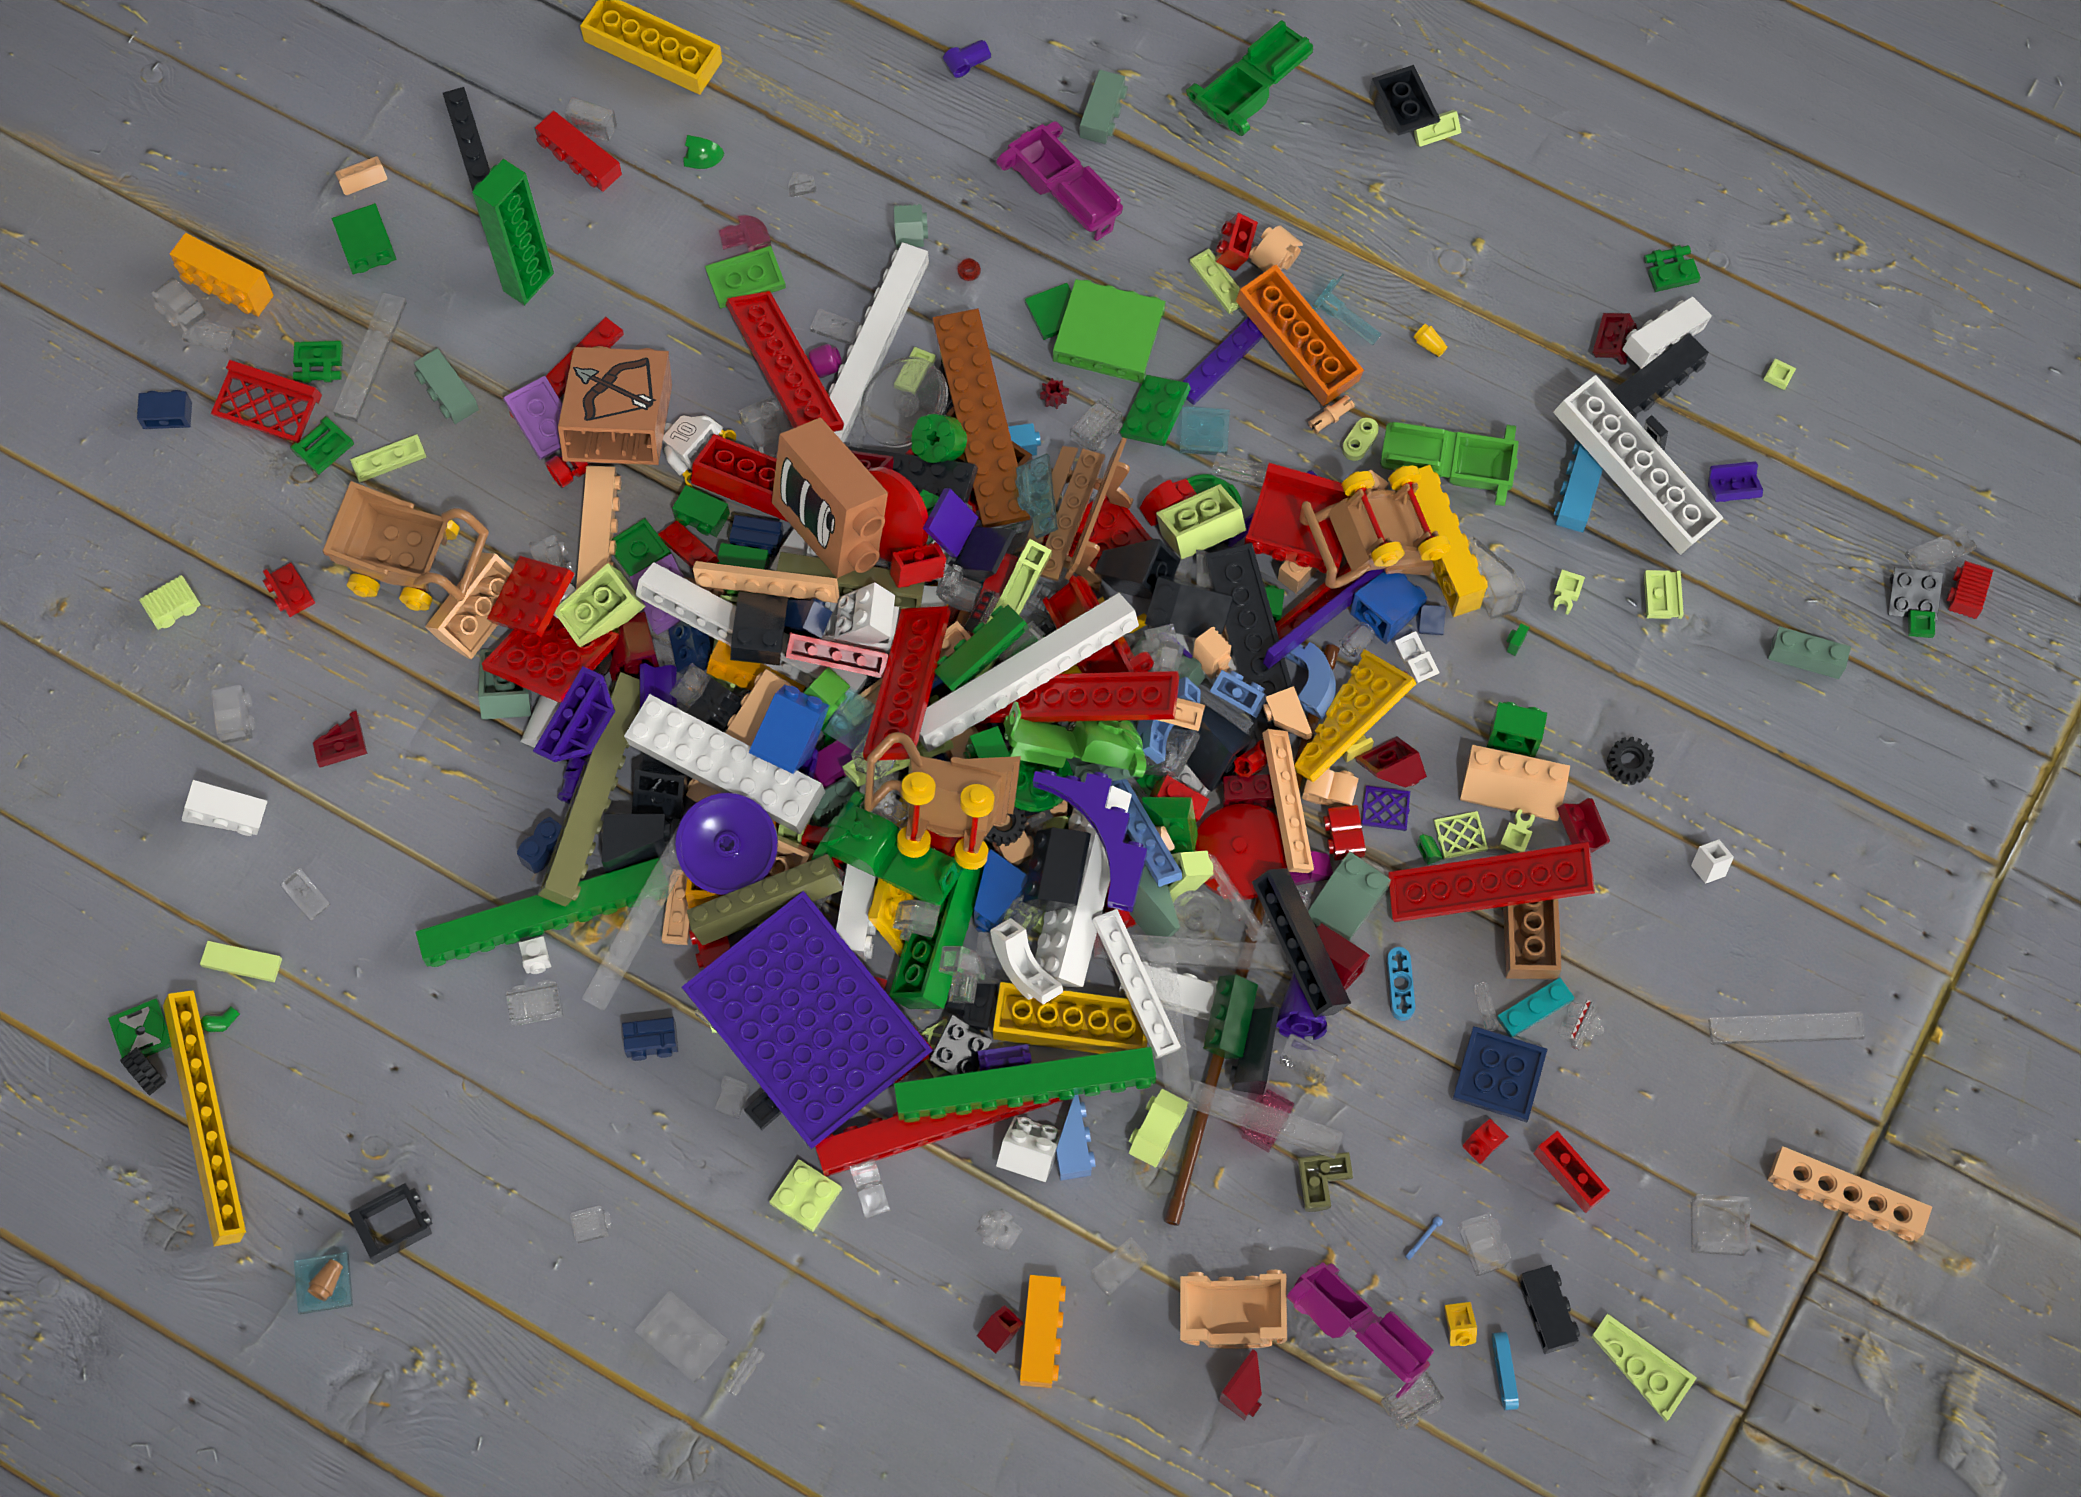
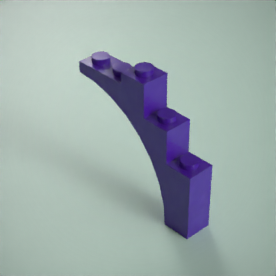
M1035 771L1033 787L1052 793L1070 803L1087 819L1096 831L1105 849L1110 868L1108 907L1133 913L1147 857V848H1143V844L1129 841L1128 844L1124 843L1130 813H1125L1126 810L1120 807L1112 806L1111 809L1107 808L1112 788V779L1108 778L1107 774L1094 772L1093 774L1087 773L1085 782H1081V779L1075 776L1063 778L1056 776L1057 774L1053 771Z

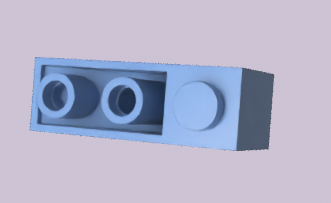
M1074 1095L1075 1097L1072 1100L1056 1149L1060 1181L1091 1176V1168L1096 1167L1093 1151L1088 1152L1087 1142H1091L1089 1126L1084 1127L1082 1119L1087 1117L1085 1103L1079 1102L1078 1095Z

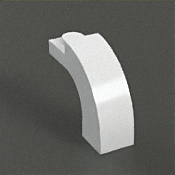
M1010 918L990 930L995 952L1004 971L1024 997L1028 1000L1035 998L1040 1003L1045 1004L1063 993L1062 984L1046 973L1035 960L1028 944L1025 928Z

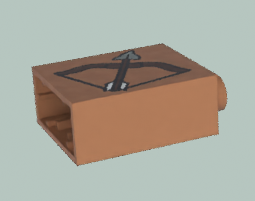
M603 346L593 348L574 347L558 424L563 461L659 465L672 390L669 351H657L650 348L640 350L609 349Z

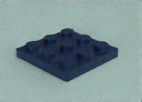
M1473 1026L1452 1100L1527 1123L1548 1049Z

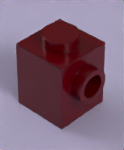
M1004 1305L990 1316L976 1336L996 1354L1010 1343L1024 1323Z

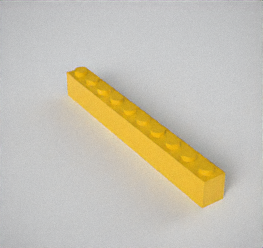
M194 990L170 993L165 999L163 1009L213 1245L215 1247L238 1243L242 1240L246 1230Z

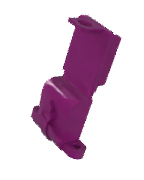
M1057 121L1047 126L1041 124L1030 132H1025L1020 138L1010 143L1008 149L996 161V164L1003 171L1012 167L1015 171L1020 172L1031 187L1040 195L1052 192L1051 194L1087 231L1093 232L1096 230L1094 236L1096 241L1112 232L1115 219L1123 210V205L1120 203L1121 199L1090 166L1084 168L1081 162L1057 139L1063 132V127ZM1109 225L1107 229L1101 233L1102 229L1105 226Z
M1321 1263L1316 1267L1312 1266L1306 1273L1298 1278L1286 1298L1293 1303L1296 1310L1302 1314L1309 1315L1319 1328L1331 1338H1341L1354 1330L1357 1333L1355 1337L1406 1383L1397 1393L1396 1397L1400 1398L1407 1393L1418 1378L1429 1368L1430 1363L1428 1359L1434 1353V1350L1394 1312L1389 1311L1384 1318L1372 1312L1373 1309L1337 1276L1340 1270L1333 1263L1329 1265Z

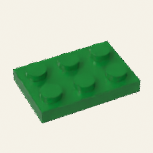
M1146 375L1121 428V436L1131 440L1165 446L1191 389L1189 383Z

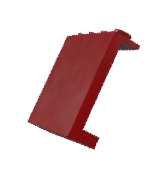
M1269 463L1251 525L1245 538V544L1252 543L1255 554L1270 555L1276 560L1291 561L1300 567L1316 568L1326 574L1327 569L1309 525H1303L1299 520L1301 506L1305 501L1310 502L1315 514L1329 505L1339 503L1343 499L1352 496L1345 494L1341 482ZM1330 517L1318 524L1337 567L1338 574L1344 551Z

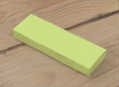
M1208 248L1191 258L1190 265L1227 313L1230 314L1240 308L1236 302L1240 288L1225 268L1215 262L1216 257Z
M418 434L350 459L360 483L426 458V454Z
M207 941L200 965L204 968L275 983L282 958L277 955Z

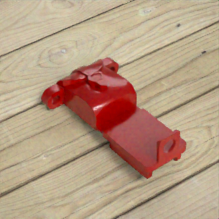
M1072 575L1069 579L1070 582L1050 599L1048 597L1042 599L1057 629L1099 605L1087 580L1082 576L1074 577ZM1122 636L1110 645L1093 653L1090 657L1078 662L1077 666L1081 673L1148 672L1154 666V661L1148 652L1139 653L1134 657L1128 643Z

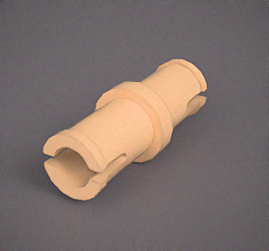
M1347 395L1343 396L1342 399L1332 406H1326L1322 413L1308 421L1309 427L1315 428L1312 431L1318 434L1319 431L1331 423H1336L1339 421L1340 416L1355 407L1353 401L1348 402L1350 397Z

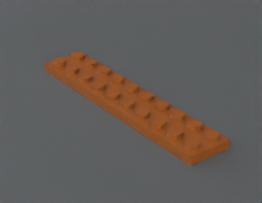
M979 308L932 317L955 416L967 434V445L964 451L966 461L978 467L973 490L982 527L993 528L1030 520V512Z

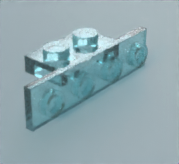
M1046 453L1027 462V466L1023 464L1016 468L1017 479L1015 482L1019 491L1017 501L1020 508L1033 518L1034 536L1037 539L1058 530L1050 456Z

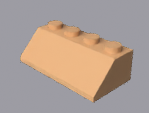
M482 552L464 599L457 601L453 596L449 595L425 628L445 645L472 659L498 626L487 620V617L513 569L497 554ZM460 581V582L457 584V586H456L458 589H459V586H460L461 581Z
M1472 745L1468 755L1460 800L1516 813L1521 809L1522 814L1531 816L1533 814L1535 817L1558 821L1559 813L1557 807L1563 803L1570 765Z

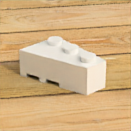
M193 780L181 821L237 831L246 836L257 835L267 801Z

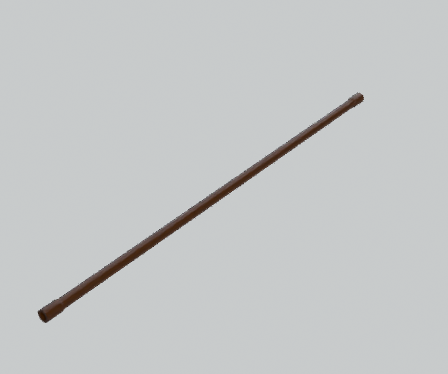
M1327 644L1323 654L1333 671L1340 649L1335 645ZM1308 713L1306 719L1312 736L1308 740L1301 738L1294 765L1307 743L1312 742L1315 736L1319 718ZM1295 769L1298 788L1300 789L1303 776L1297 773ZM1259 897L1255 900L1235 972L1236 975L1245 979L1248 976L1265 915V910ZM1212 1054L1174 1193L1170 1199L1164 1222L1170 1225H1180L1185 1207V1198L1224 1062V1058L1216 1054Z

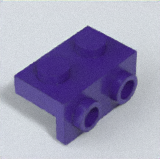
M1757 462L1711 466L1708 487L1715 502L1762 497L1763 488L1757 477Z

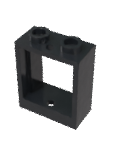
M406 1183L348 1213L370 1259L375 1264L432 1234L429 1226L433 1223L427 1211L421 1212L418 1203L422 1201L415 1188L410 1189ZM406 1198L420 1228L380 1249L366 1219Z

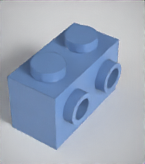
M1221 670L1210 692L1257 718L1266 702L1267 695L1263 693L1265 688L1254 682L1251 685L1246 684L1242 681L1244 677L1233 670L1229 673Z

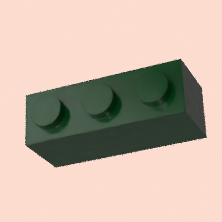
M1236 974L1219 976L1213 1006L1210 1011L1208 1029L1205 1034L1204 1050L1225 1059L1243 1057L1258 984Z

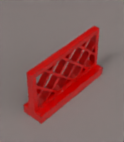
M229 360L226 366L228 373L211 414L215 417L298 443L304 433L315 403L319 404L322 394L315 387ZM235 379L241 381L244 388L231 393L229 387L232 380ZM257 387L262 388L265 395L253 400L249 391ZM246 393L250 402L238 408L234 398ZM279 394L284 395L287 402L274 407L271 398ZM231 400L235 409L228 413L220 412L222 404ZM268 400L271 410L259 414L256 405ZM300 401L308 403L305 411L296 415L292 405ZM252 407L256 417L248 421L244 420L240 412ZM289 407L293 416L281 422L277 412ZM274 414L278 424L269 428L265 427L262 419ZM296 421L298 428L295 435L287 434L284 426Z

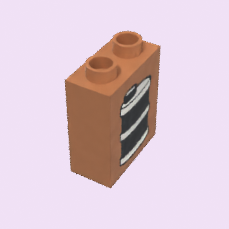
M821 417L779 435L772 504L836 578L855 570L858 573L870 570L877 563L880 556L879 547L882 528L885 524L884 515L888 492Z

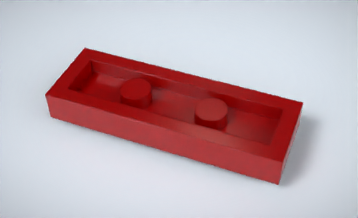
M678 521L673 522L658 534L665 545L692 569L696 561L715 564L719 562L717 556Z

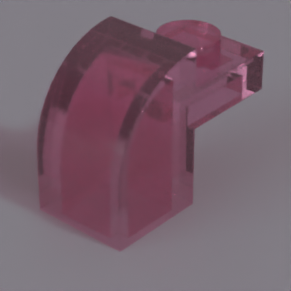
M738 216L739 225H730L719 230L723 250L746 244L748 253L768 246L772 247L766 226L761 220L753 216Z

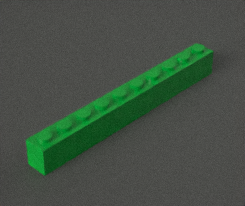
M653 859L579 882L578 886L581 889L575 901L572 900L566 907L534 895L415 931L422 959L427 967H439L451 959H465L474 952H488L497 945L504 943L506 945L514 944L520 938L527 936L537 937L544 934V931L553 928L555 930L564 929L570 923L576 921L587 922L593 916L599 914H613L622 907H636L645 900L662 899L668 894L669 885L661 859Z
M1152 1047L894 1083L899 1120L916 1122L920 1120V1117L930 1116L932 1119L945 1117L946 1113L956 1112L957 1115H965L971 1113L974 1109L981 1108L982 1111H993L997 1109V1106L1002 1105L1014 1108L1022 1106L1023 1102L1033 1101L1034 1104H1042L1048 1102L1051 1098L1059 1097V1100L1073 1099L1074 1095L1085 1094V1096L1090 1097L1099 1095L1100 1091L1110 1090L1112 1093H1119L1125 1091L1127 1087L1136 1086L1137 1089H1146L1151 1087V1084L1156 1083V1071Z

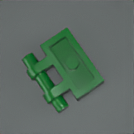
M1676 245L1672 246L1669 250L1661 251L1658 249L1652 251L1651 254L1644 255L1646 264L1654 263L1655 267L1649 268L1648 271L1655 292L1699 283L1701 277L1694 258L1684 260L1683 257L1684 255L1691 254L1689 245L1682 247ZM1671 258L1674 259V263L1665 264L1663 261Z
M342 341L294 342L293 364L295 367H302V372H293V380L303 381V383L319 380L330 383L333 380H342L341 370L332 371L333 366H342ZM323 366V371H311V367Z

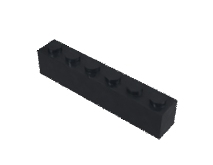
M1689 333L1611 392L1636 419L1639 412L1649 410L1654 405V401L1659 397L1661 399L1665 398L1676 384L1682 385L1692 372L1698 373L1706 365L1705 360L1709 352Z
M1288 868L1268 870L1252 881L1254 889L1315 1018L1335 1015L1351 1004Z

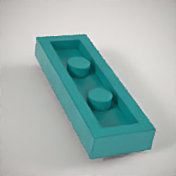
M1560 977L1502 1012L1496 1019L1508 1036L1513 1038L1571 1003L1575 997Z

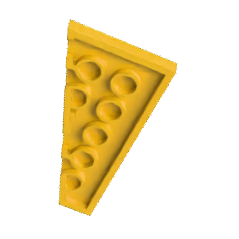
M1364 649L1360 655L1362 659L1357 666L1354 665L1350 672V679L1346 684L1342 685L1325 713L1327 716L1325 721L1316 728V736L1313 741L1307 743L1294 767L1297 773L1311 782L1317 780L1416 685L1412 676Z
M902 797L898 800V809L895 820H893V823L899 830L908 824L907 805ZM879 878L874 888L872 905L868 910V919L898 956L901 957L906 934H908L910 928L907 916L908 910L913 908L914 896Z

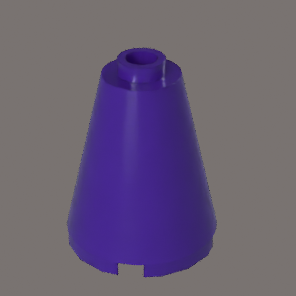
M1293 972L1278 1014L1276 1028H1279L1281 1035L1289 1039L1305 1041L1307 1036H1313V1040L1319 1039L1327 1032L1326 1016L1315 1018Z

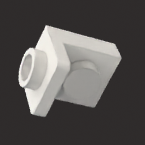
M544 936L519 942L523 959L522 963L526 973L539 974L544 972L546 968L551 967Z

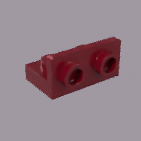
M1603 313L1593 349L1595 358H1618L1621 365H1626L1628 355L1622 349L1627 342V335L1634 329H1637V324L1634 323L1630 313Z
M1270 774L1251 775L1249 778L1246 776H1225L1223 778V808L1234 804H1253L1263 808H1273L1274 793Z
M1587 798L1579 804L1564 803L1557 807L1572 845L1588 842L1590 852L1593 853L1610 842V838L1592 798Z

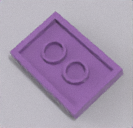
M546 376L503 398L539 460L561 449L558 424L562 403Z
M672 554L656 562V564L684 578ZM649 567L630 577L636 591L639 579ZM642 600L646 606L644 611L653 631L657 635L681 621Z

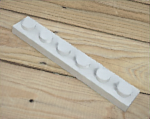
M1115 909L1094 917L1092 921L1145 1037L1150 1047H1152L1155 1058L1157 1059L1179 1050L1181 1046L1118 910Z

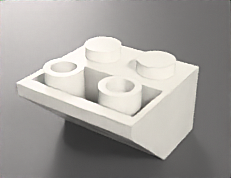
M874 582L839 597L834 640L874 645L890 638L895 595Z
M1014 1116L1003 1139L996 1166L1046 1182L1056 1157V1149L1062 1131L1051 1125L1033 1122L1026 1117Z

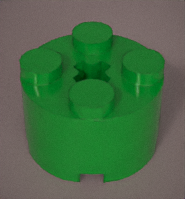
M929 414L917 420L912 431L911 448L918 457L926 462L954 461L966 449L967 434L956 418L946 415Z

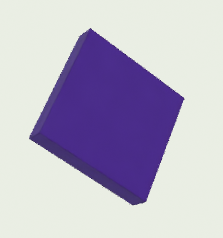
M944 488L923 529L951 557H957L978 516L950 488Z

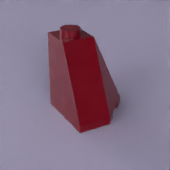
M639 612L628 622L619 626V639L614 648L609 670L612 682L620 672L639 679L640 664L646 663L654 668L659 667L646 613Z
M1321 923L1316 930L1346 991L1365 971L1370 955Z

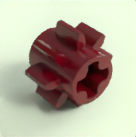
M1051 378V381L1047 384L1042 383L1043 391L1040 392V399H1046L1045 407L1051 406L1058 409V406L1062 403L1067 404L1066 396L1069 395V388H1063V380L1059 382Z

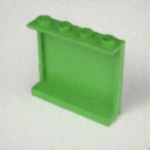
M1076 279L1053 349V362L1142 384L1146 376L1147 364L1162 315L1164 316L1166 301L1154 296L1139 295L1134 291L1119 290L1110 285L1102 286L1094 284L1089 280Z

